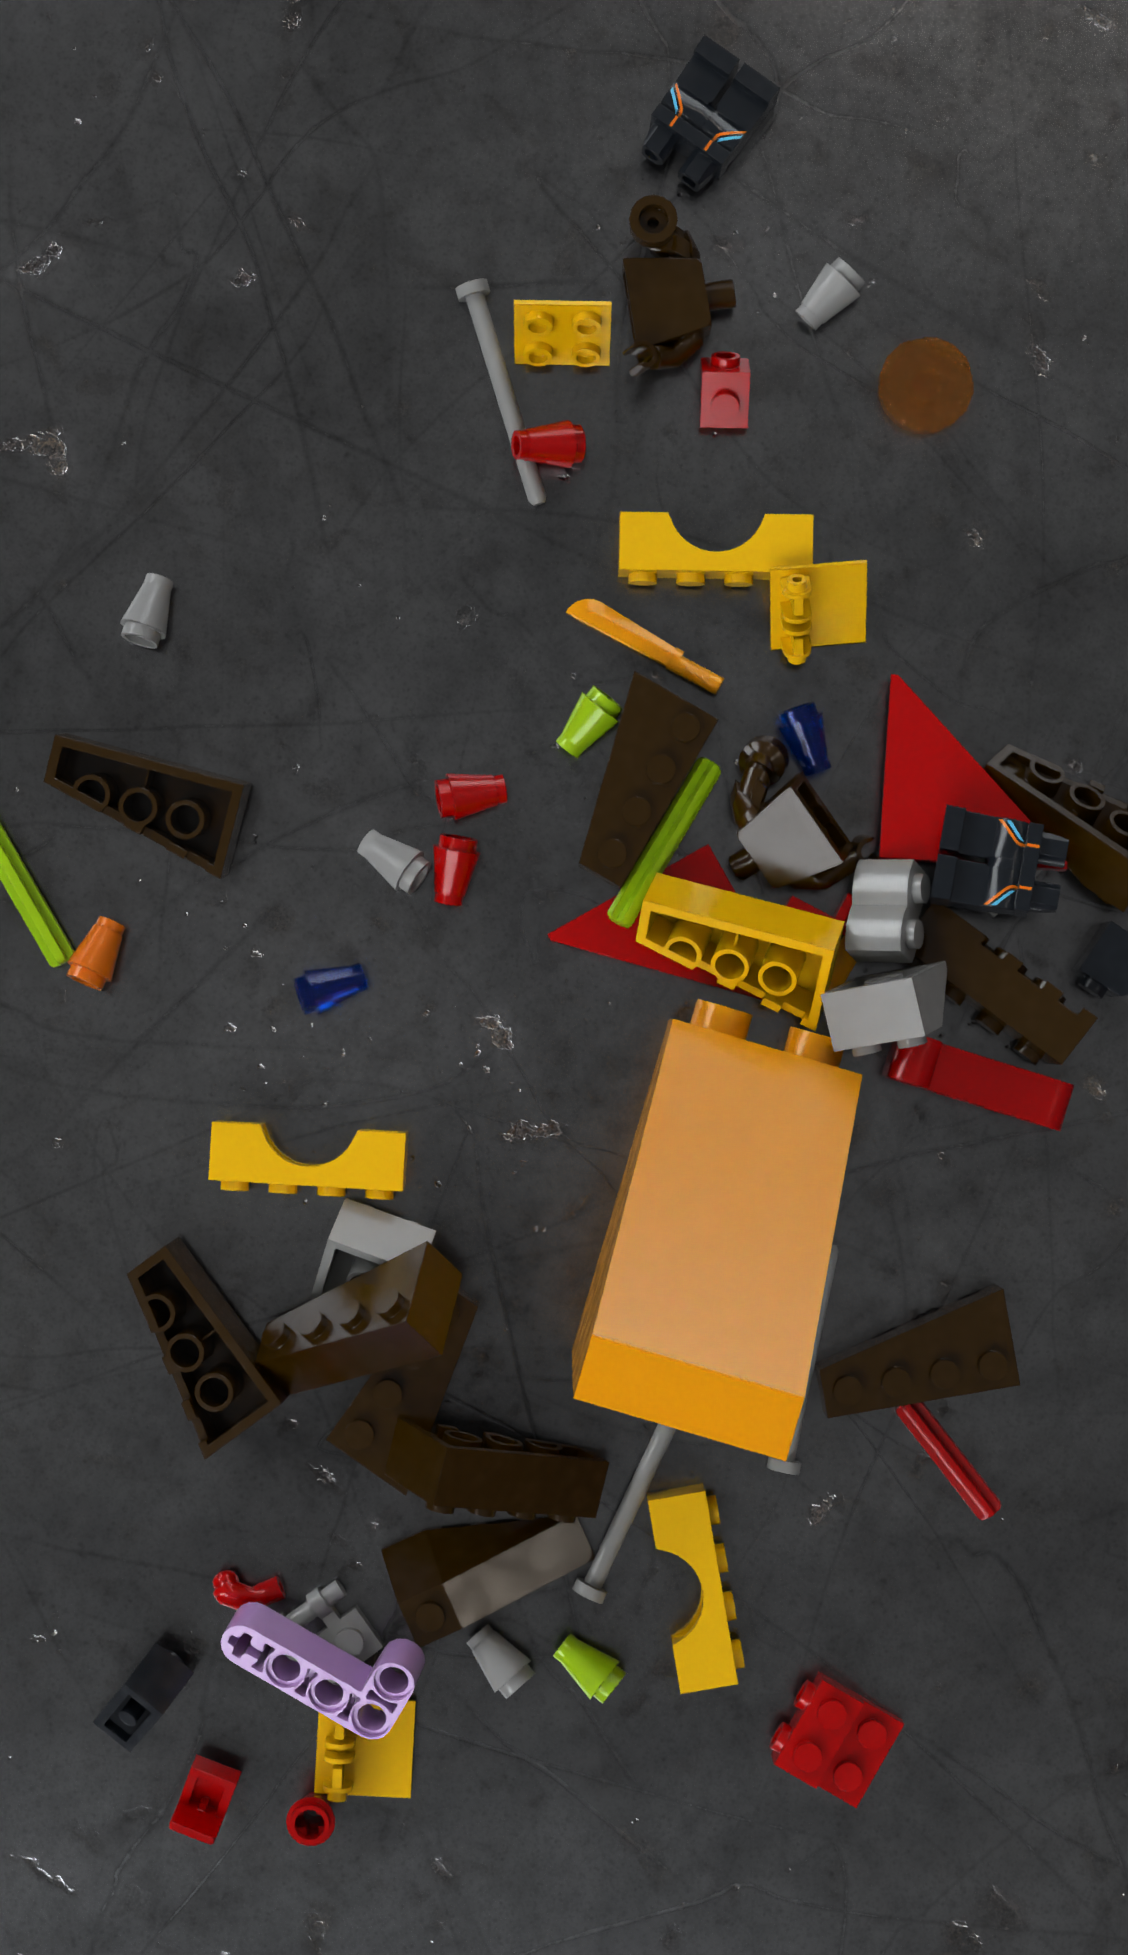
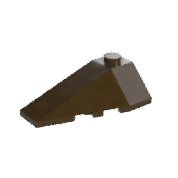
M1007 744L986 764L984 770L1032 823L1044 824L1043 832L1069 840L1066 856L1069 870L1083 886L1097 894L1103 902L1113 905L1124 913L1128 908V804L1104 794L1105 785L1090 780L1088 785L1080 784L1066 778L1061 766Z
M548 1516L536 1517L535 1520L519 1519L518 1521L489 1524L486 1522L470 1524V1526L451 1528H426L381 1549L397 1603L415 1643L420 1648L484 1618L589 1563L595 1558L594 1551L578 1517H576L574 1523H564L553 1520Z

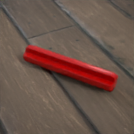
M920 1402L898 1406L896 1414L977 1518L983 1521L996 1514L1002 1506L1001 1501L925 1403Z

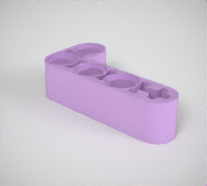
M248 1602L241 1605L235 1612L221 1638V1649L231 1662L366 1739L382 1738L391 1730L410 1699L425 1664L424 1653L415 1642L408 1639H395L384 1647L374 1666L371 1667L258 1602ZM285 1655L292 1656L297 1661L290 1660ZM391 1667L399 1668L403 1672H405V1674L398 1673ZM327 1679L337 1682L340 1686L330 1683ZM370 1704L379 1706L382 1710L375 1709Z

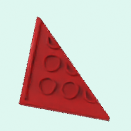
M891 674L879 859H914L916 862L936 863L947 804L966 808V811L1030 823L1031 821L904 680L899 675ZM1065 861L1064 868L1037 864V870L1066 872L1068 862Z
M709 844L666 867L662 873L736 893ZM616 896L547 934L552 942L762 1000L737 986L734 990H731L717 983L718 978L715 975L697 966L692 970L636 942L641 911L631 927L619 926L611 921L607 915L608 909Z

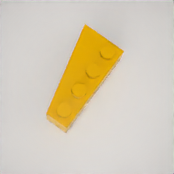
M656 873L643 899L636 942L692 970L697 966L715 975L718 978L717 983L731 990H734L737 986L761 998V1005L777 1013L780 1009H783L801 1018V1025L816 1032L824 1010L820 994L829 991L845 921Z

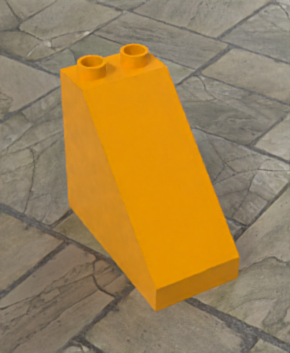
M697 999L690 1023L676 1019H669L572 1347L573 1399L786 1461L806 1394L862 1074L839 1068L844 1050L834 1052L831 1038L828 1036L790 1026L784 1050L781 1051L746 1040L753 1015Z

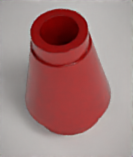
M570 420L524 430H515L511 438L512 455L515 460L570 468L573 463H581L584 459L586 452L585 433L580 424H572Z
M446 773L445 779L435 780V796L441 818L452 817L453 821L498 804L507 803V789L502 774L493 776Z
M440 834L439 844L433 845L435 902L462 906L463 898L466 895L481 852L476 851L477 839L455 834Z
M311 1792L295 1802L287 1814V1830L296 1842L305 1846H317L328 1840L334 1831L335 1816L327 1797L324 1794ZM307 1810H313L319 1816L310 1815Z

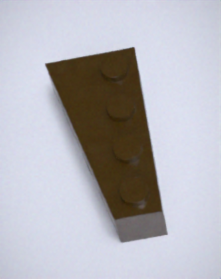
M636 671L633 674L579 860L580 868L618 890L623 886L719 720Z
M68 733L55 734L43 781L90 808L124 824V827L137 834H142L164 846L166 850L202 867L206 872L219 879L229 875L252 785L251 782Z
M928 902L920 912L918 918L922 921L924 927L923 944L920 949H916L913 962L903 964L908 968L945 961L947 966L945 997L957 1006H960L965 1001L979 1012L975 1020L996 1036L1001 1031L1005 1032L1017 1042L1013 1050L1031 1064L1036 1066L1039 1061H1042L1044 1064L1062 1065L1098 1017L1085 1008L1080 1013L1071 1011L1064 1005L1066 998L1063 996L1064 992L1049 981L1045 982L1038 977H1034L1033 980L1025 975L1028 969L1024 966L1023 962L1000 947H996L993 950L987 945L990 940L986 935L948 907L929 904Z
M180 1237L162 1247L127 1273L150 1331L155 1333L164 1354L162 1360L168 1374H172L183 1399L181 1405L187 1419L192 1421L200 1442L198 1445L204 1459L214 1454L287 1399L290 1393L255 1364L260 1347Z
M426 1241L268 1322L261 1337V1344L255 1364L292 1395L441 1356L463 1274Z
M996 1284L983 1288L978 1293L960 1301L956 1300L940 1307L939 1310L917 1320H911L895 1327L896 1329L874 1339L870 1338L815 1363L822 1411L827 1418L1020 1385L1004 1289Z
M459 1288L443 1354L372 1373L326 1439L405 1496L408 1490L384 1475L397 1418L415 1420L417 1422L416 1425L431 1432L480 1303L461 1288Z
M397 1418L384 1475L426 1501L425 1507L431 1511L453 1514L455 1508H464L470 1513L483 1517H495L496 1511H504L513 1517L524 1520H535L536 1514H544L553 1520L564 1523H574L576 1517L596 1518L610 1462L584 1447L525 1438L523 1447V1443L519 1440L498 1433L483 1431L481 1439L473 1434L458 1431L457 1427L437 1424L435 1433H431L416 1425L417 1422L415 1420Z

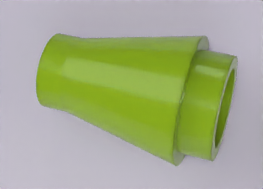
M593 685L587 694L582 691L556 742L578 759L588 747L620 722L617 717L623 710L622 706L604 691Z
M570 1634L553 1655L563 1665L590 1700L592 1697H595L602 1704L626 1675V1672L618 1666L619 1660L582 1642L573 1634Z

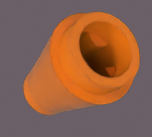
M99 916L96 924L92 926L67 961L71 966L66 975L82 985L102 991L105 983L112 981L125 927L114 920Z

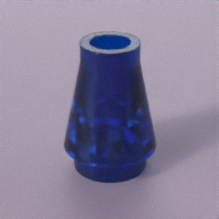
M815 702L804 703L779 713L781 725L777 728L799 762L804 775H813L831 768L823 711H817Z
M360 963L350 966L303 970V976L293 979L295 991L304 1015L316 1012L317 1016L357 993L368 990Z

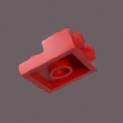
M819 1671L813 1682L806 1680L799 1689L793 1703L798 1709L790 1723L782 1722L776 1729L769 1748L773 1750L771 1754L775 1766L816 1789L819 1786L857 1808L902 1730L904 1722L899 1717Z

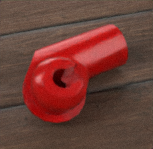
M225 1570L216 1574L212 1581L215 1589L213 1595L220 1605L234 1610L248 1602H258L269 1606L286 1598L284 1587L278 1576L249 1586L240 1583L234 1571Z

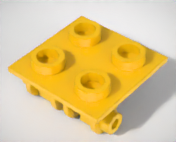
M514 300V364H529L532 366H610L612 301Z
M867 560L770 568L771 650L782 649L789 663L800 665L806 662L813 646L866 642Z
M408 1700L391 1730L379 1739L361 1737L318 1712L314 1793L327 1794V1800L330 1802H345L347 1795L411 1798L416 1700ZM370 1704L373 1708L382 1710L379 1706Z

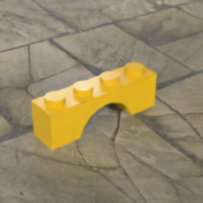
M620 511L618 577H628V584L638 586L657 584V578H676V584L680 586L705 585V579H724L725 586L749 587L753 585V579L770 580L771 567L813 564L814 515L765 514L758 530L747 542L731 550L715 552L700 549L687 542L676 530L669 512Z
M212 1121L208 1180L221 1181V1190L249 1191L251 1182L269 1184L268 1192L297 1194L298 1185L317 1186V1195L345 1197L346 1188L365 1189V1198L393 1200L394 1191L403 1192L405 1190L409 1132L359 1129L349 1147L336 1159L322 1164H305L289 1158L277 1148L270 1137L266 1123Z
M703 1483L648 1492L646 1494L656 1549L673 1553L685 1560L696 1572L701 1583V1596L695 1614L684 1627L671 1635L680 1693L684 1694L737 1685L736 1669L745 1668L740 1638L733 1640L730 1638L728 1621L737 1620L732 1591H722L720 1573L729 1572L724 1543L714 1544L711 1525L720 1524L716 1495L706 1496Z

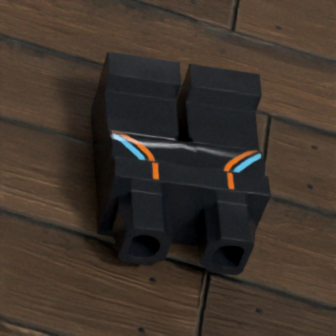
M706 35L702 37L694 49L692 58L676 82L670 87L661 103L658 104L651 114L650 128L642 145L641 152L652 162L661 166L674 149L688 159L679 170L678 178L695 192L703 188L713 176L718 180L721 178L727 166L735 159L775 107L780 91L779 86L746 63L737 73L740 59Z
M947 804L929 904L1011 914L1012 916L1023 918L1027 917L1029 911L1055 913L1058 907L1061 885L1035 880L1037 864L1064 868L1069 840L1043 832L1044 824L1026 823L1015 819L989 816L966 811V808Z

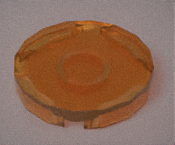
M937 337L909 340L901 343L887 356L878 377V398L885 414L898 427L914 434H935L951 427L966 412L974 393L971 367L966 356L952 343Z

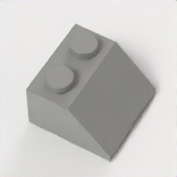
M940 961L856 977L820 994L834 1052L851 1049L853 1056L856 1057L879 1052L882 1050L881 1044L897 1041L899 1049L927 1043L926 1035L942 1027L947 980L946 962Z
M345 1198L327 1240L310 1298L315 1299L426 1241L432 1245L436 1230L375 1209L370 1205Z

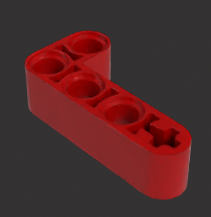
M927 1037L928 1042L925 1044L903 1049L898 1048L897 1041L891 1042L881 1076L1042 1127L1061 1131L1074 1089L1073 1084L945 1045L943 1042Z

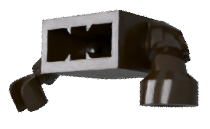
M658 195L644 196L636 201L629 217L630 234L637 243L643 247H648L651 254L656 258H624L622 264V276L634 342L622 353L624 356L628 354L634 355L636 360L639 361V364L629 370L632 377H637L648 369L660 370L680 367L703 346L705 338L710 336L712 327L710 312L736 308L733 280L726 279L705 283L701 255L688 230L683 231L677 227L678 217L675 207L668 199Z
M768 735L756 736L746 744L740 753L738 763L742 778L740 783L735 780L730 797L734 823L739 828L737 836L744 848L729 856V864L735 875L741 880H746L761 871L774 888L789 885L793 889L826 890L854 873L859 859H879V851H875L863 858L861 853L862 847L866 843L873 841L874 837L861 834L850 842L802 771L796 774L765 802L769 786L779 781L787 770L790 759L788 750L780 740Z

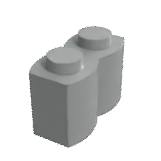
M859 859L853 878L852 906L849 911L845 932V950L856 962L912 963L916 949L922 947L924 927L918 917L923 903H927L929 900L931 886L929 876L925 874L924 870L914 859Z

